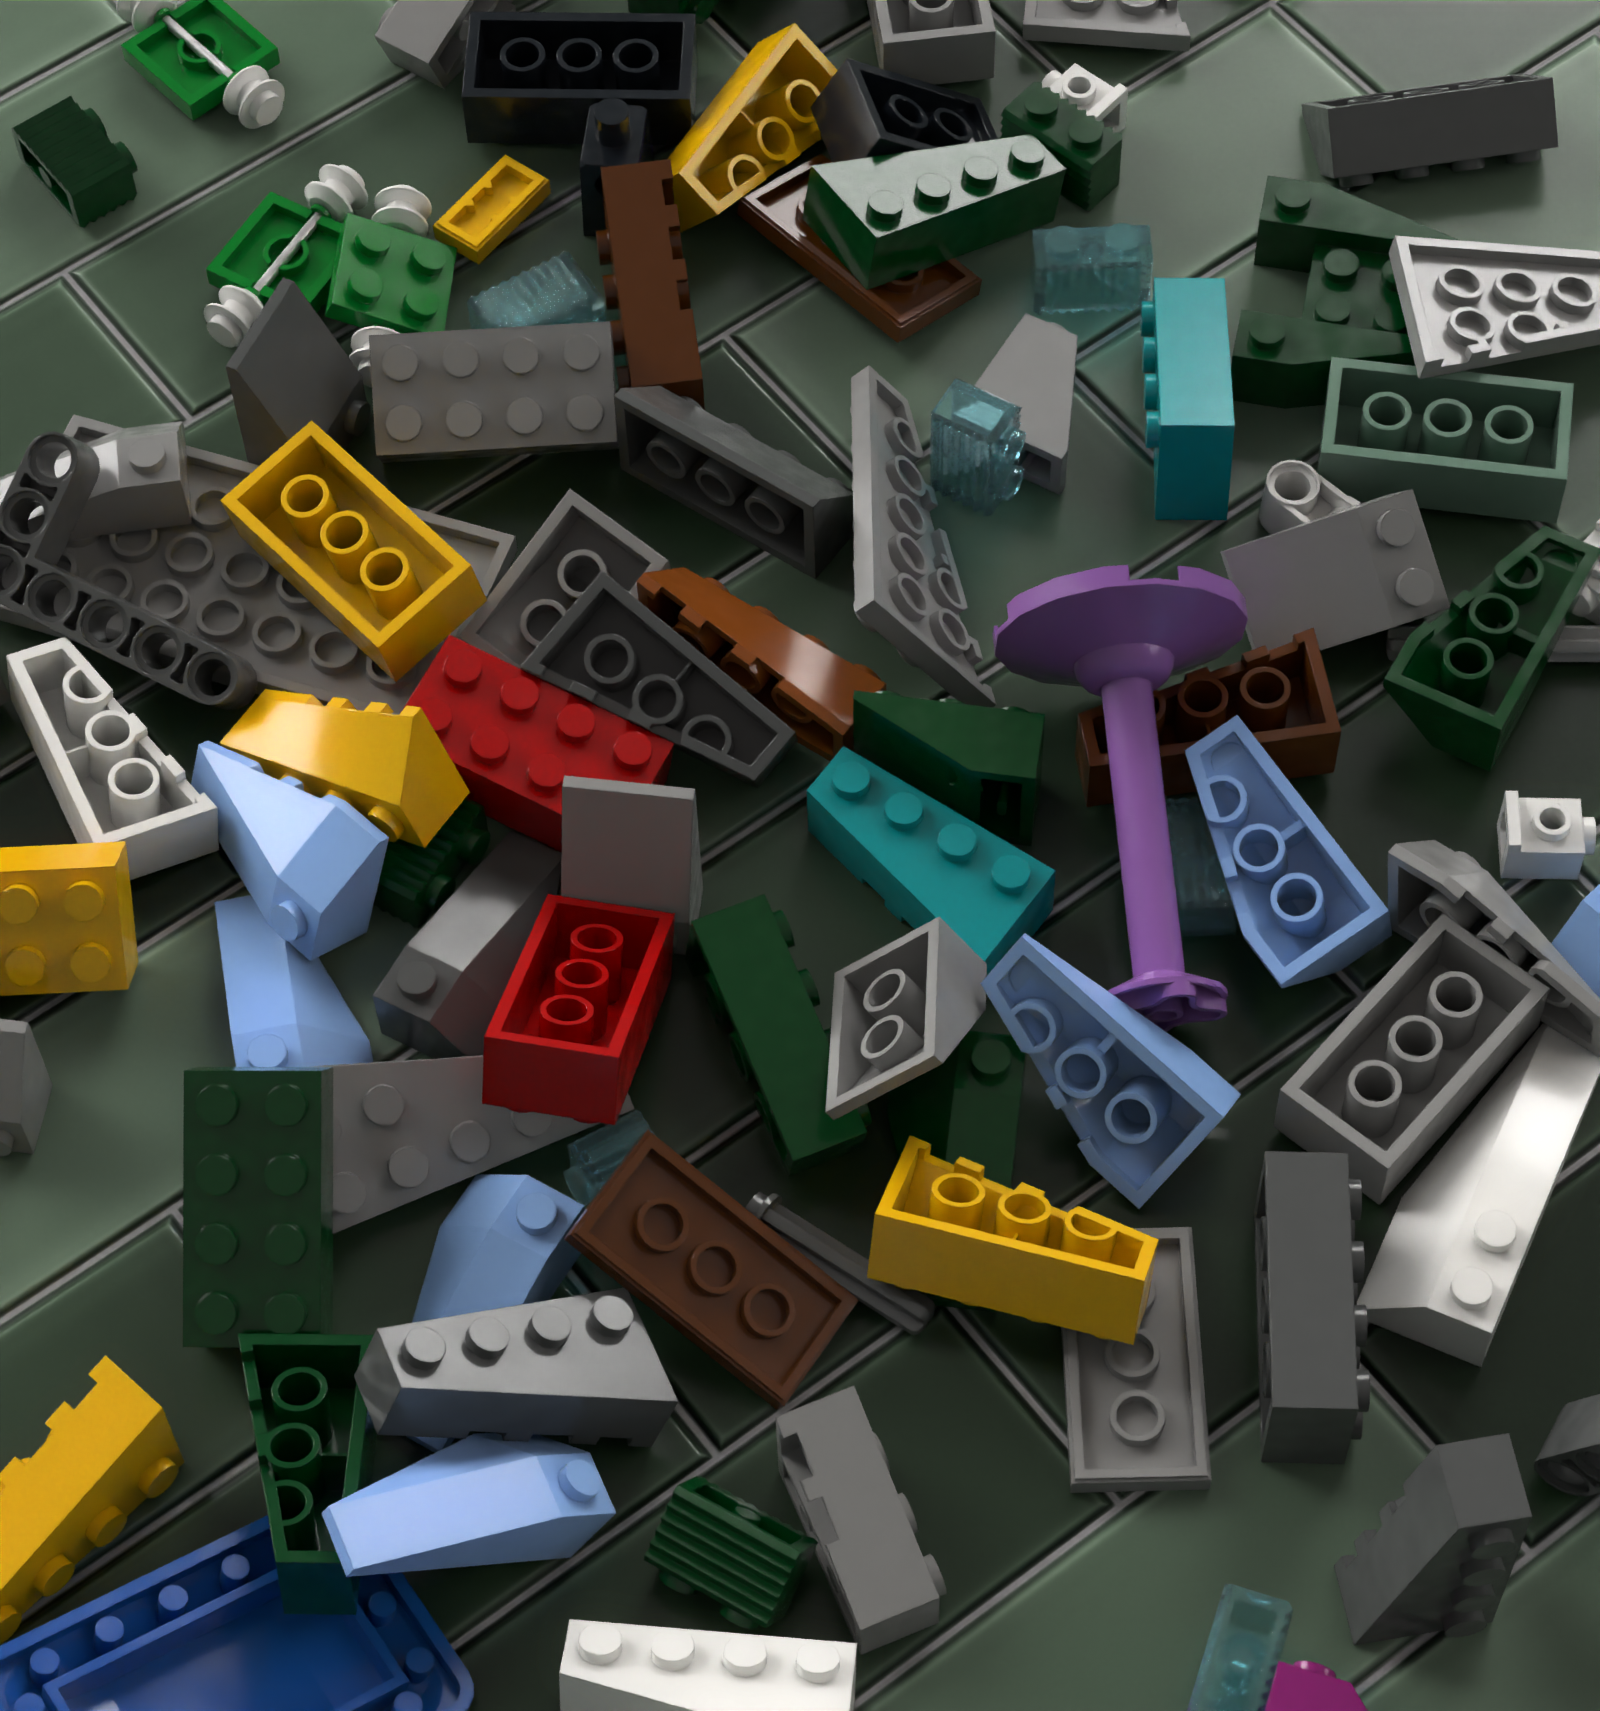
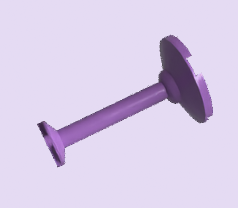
M1128 565L1103 566L1056 577L1016 595L1007 604L1008 620L999 628L998 626L993 628L994 653L1012 673L1046 684L1083 687L1087 692L1102 697L1133 976L1132 979L1108 990V992L1167 1032L1173 1027L1182 1024L1214 1021L1227 1016L1226 999L1228 991L1219 981L1185 973L1153 691L1168 681L1170 676L1182 674L1218 659L1242 640L1248 620L1246 600L1231 580L1201 568L1178 566L1179 580L1161 578L1130 580Z

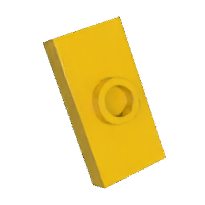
M505 154L433 225L435 239L441 243L456 247L458 253L480 264L551 194L550 180Z

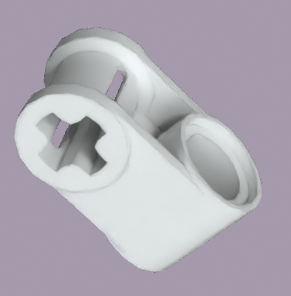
M1286 460L1272 466L1267 473L1259 519L1265 530L1270 534H1274L1361 503L1353 497L1344 494L1319 475L1310 465L1302 461Z

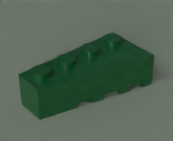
M1033 134L811 165L802 219L866 290L1053 222L1066 168Z
M765 894L691 921L685 961L693 977L703 974L704 987L708 996L705 997L706 1005L715 1024L727 1021L730 1023L733 1031L728 1033V1042L732 1060L740 1076L746 1082L754 1079L758 1082L761 1090L753 1092L754 1105L789 1177L861 1149L867 1135L865 1126L870 1125L872 1120L867 1103L835 1120L825 1112L831 1027L823 1030L814 1007L820 1005V998L810 972L806 968L798 971L788 948L794 947L795 942L785 914L782 910L772 912Z
M237 1333L284 1614L356 1615L361 1576L346 1577L321 1513L329 1505L371 1485L377 1432L354 1375L374 1335Z

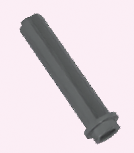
M758 1192L745 1207L749 1212L848 1290L859 1302L911 1335H918L927 1327L936 1309L932 1299L917 1290L902 1289L893 1284L867 1278L868 1259L782 1206V1197L778 1194L772 1193L770 1196H767L762 1192Z

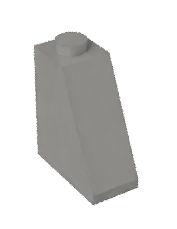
M1025 313L957 409L955 448L1060 495L1066 485L1078 336L1068 332L1057 323L1046 322Z

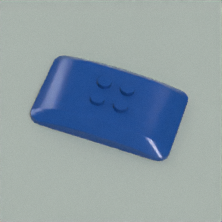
M268 1515L0 1645V1711H468L474 1698V1683L469 1671L402 1572L361 1576L356 1615L284 1614Z

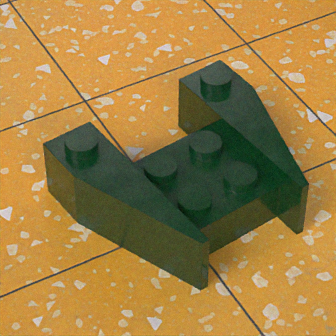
M1268 175L1259 218L1254 265L1310 274L1301 318L1241 309L1231 363L1233 401L1284 409L1324 405L1331 357L1415 366L1388 252L1395 235L1448 240L1458 239L1330 185Z

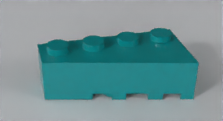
M1154 277L1152 301L1141 302L1140 332L1141 337H1143L1142 373H1152L1145 374L1144 410H1153L1146 412L1145 446L1146 448H1153L1155 520H1227L1235 421L1225 278Z
M845 746L840 749L807 789L808 831L861 883L867 882L885 900V907L900 922L906 920L914 929H917L940 916L987 964V975L1024 933L1032 937L1053 911L1056 870Z

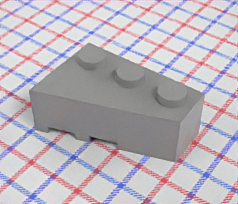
M397 0L396 4L388 8L381 17L378 31L374 37L390 62L444 89L465 67L470 11L516 12V7L511 4L514 0Z
M855 1386L776 1416L779 1473L807 1536L815 1538L818 1542L815 1548L816 1556L853 1639L857 1643L860 1654L862 1655L939 1623L940 1596L947 1593L942 1574L934 1557L931 1554L923 1556L914 1535V1533L918 1532V1527L913 1511L905 1495L902 1492L898 1494L889 1473L890 1467L884 1448L876 1433L871 1429Z

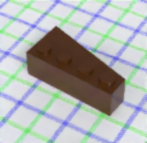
M670 159L600 167L606 230L596 231L597 250L600 266L611 265L612 274L603 275L602 280L606 310L618 309L619 320L610 321L613 332L614 356L625 355L626 366L616 367L618 390L629 387L661 386L679 397L686 396L695 400L705 410L703 376L693 309H691L685 258H683L680 221L677 204H674Z
M1314 627L1294 634L1292 642L1271 650H1268L1265 645L1242 653L1241 661L1211 672L1206 666L1185 674L1184 681L1159 691L1157 689L1153 691L1165 796L1197 792L1185 750L1236 715L1240 717L1287 779L1334 773L1342 731ZM1103 705L1078 713L1075 758L1086 807L1113 804Z

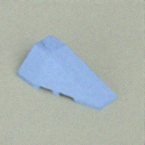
M1238 715L1185 750L1243 937L1281 988L1339 972L1392 936L1388 908Z
M208 740L198 744L191 785L199 794L204 792L217 806L219 843L267 924L282 939L288 941L310 961L366 933L389 837L347 801L328 794L319 798L305 792L303 782L287 776L278 780L265 774L259 762Z
M251 895L214 902L236 1067H314L374 1062L369 1039L319 957L310 961L288 941L282 939L267 924Z
M1026 933L1019 938L980 983L1021 1052L1029 1054L1046 1082L1048 1088L1045 1092L1055 1109H1062L1079 1137L1080 1142L1077 1145L1089 1165L1138 1209L1143 1206L1217 1126L1241 1095L1190 1048Z
M476 1174L440 1225L412 1323L550 1300L581 1254L566 1242L564 1237L585 1211L584 1205L529 1175ZM406 1436L434 1453L450 1446L455 1439Z
M477 1433L329 1505L321 1514L346 1577L571 1558L616 1514V1511L590 1452L538 1434H532L529 1442L503 1441L502 1435L497 1433Z

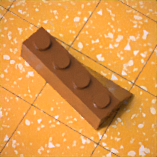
M685 567L645 572L636 581L638 601L796 732L799 744L828 761H831L843 746L854 752V690L872 693L886 691V683L881 681L880 677L873 670L862 664L853 665L831 652L820 639L812 635H801L782 624L768 609L762 606L753 607L730 594L728 589L716 579L711 577L702 578Z

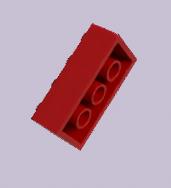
M450 634L404 708L406 706L422 708L470 791L466 797L483 805L486 816L561 853L562 785L564 775L664 785L668 779L675 743Z
M548 894L484 1035L482 1104L505 1107L518 1113L536 1112L573 1118L578 1122L587 1124L604 1123L615 1125L671 981L675 913Z

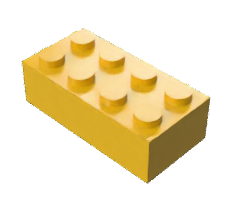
M312 420L220 500L240 537L395 682L487 601L471 564Z
M126 841L0 848V996L128 990L139 961Z

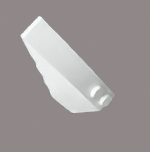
M1542 1023L1401 1198L1357 1301V1305H1366L1368 1322L1479 1367L1482 1366L1600 1077V1057L1545 1023Z

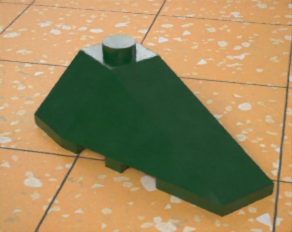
M1544 525L1498 562L1490 576L1470 592L1466 589L1451 600L1450 608L1430 624L1425 621L1409 635L1385 676L1383 687L1432 747L1484 770L1491 771L1515 728L1600 557V548Z
M968 1031L943 1064L890 1091L887 1119L891 1137L894 1139L898 1160L911 1135L931 1144L930 1155L951 1164H955L960 1156L985 1166L984 1178L1012 1189L1027 1054L1021 1052L1012 1035ZM927 1293L928 1298L932 1299L936 1306L997 1312L996 1310L980 1306H970L957 1300Z

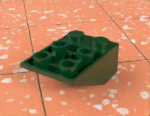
M854 690L853 736L854 752L1006 842L1026 846L1032 845L1041 787L1045 714L1028 712L1023 708L1015 706L993 708L969 705L950 698L936 701L904 697L892 691L872 693Z

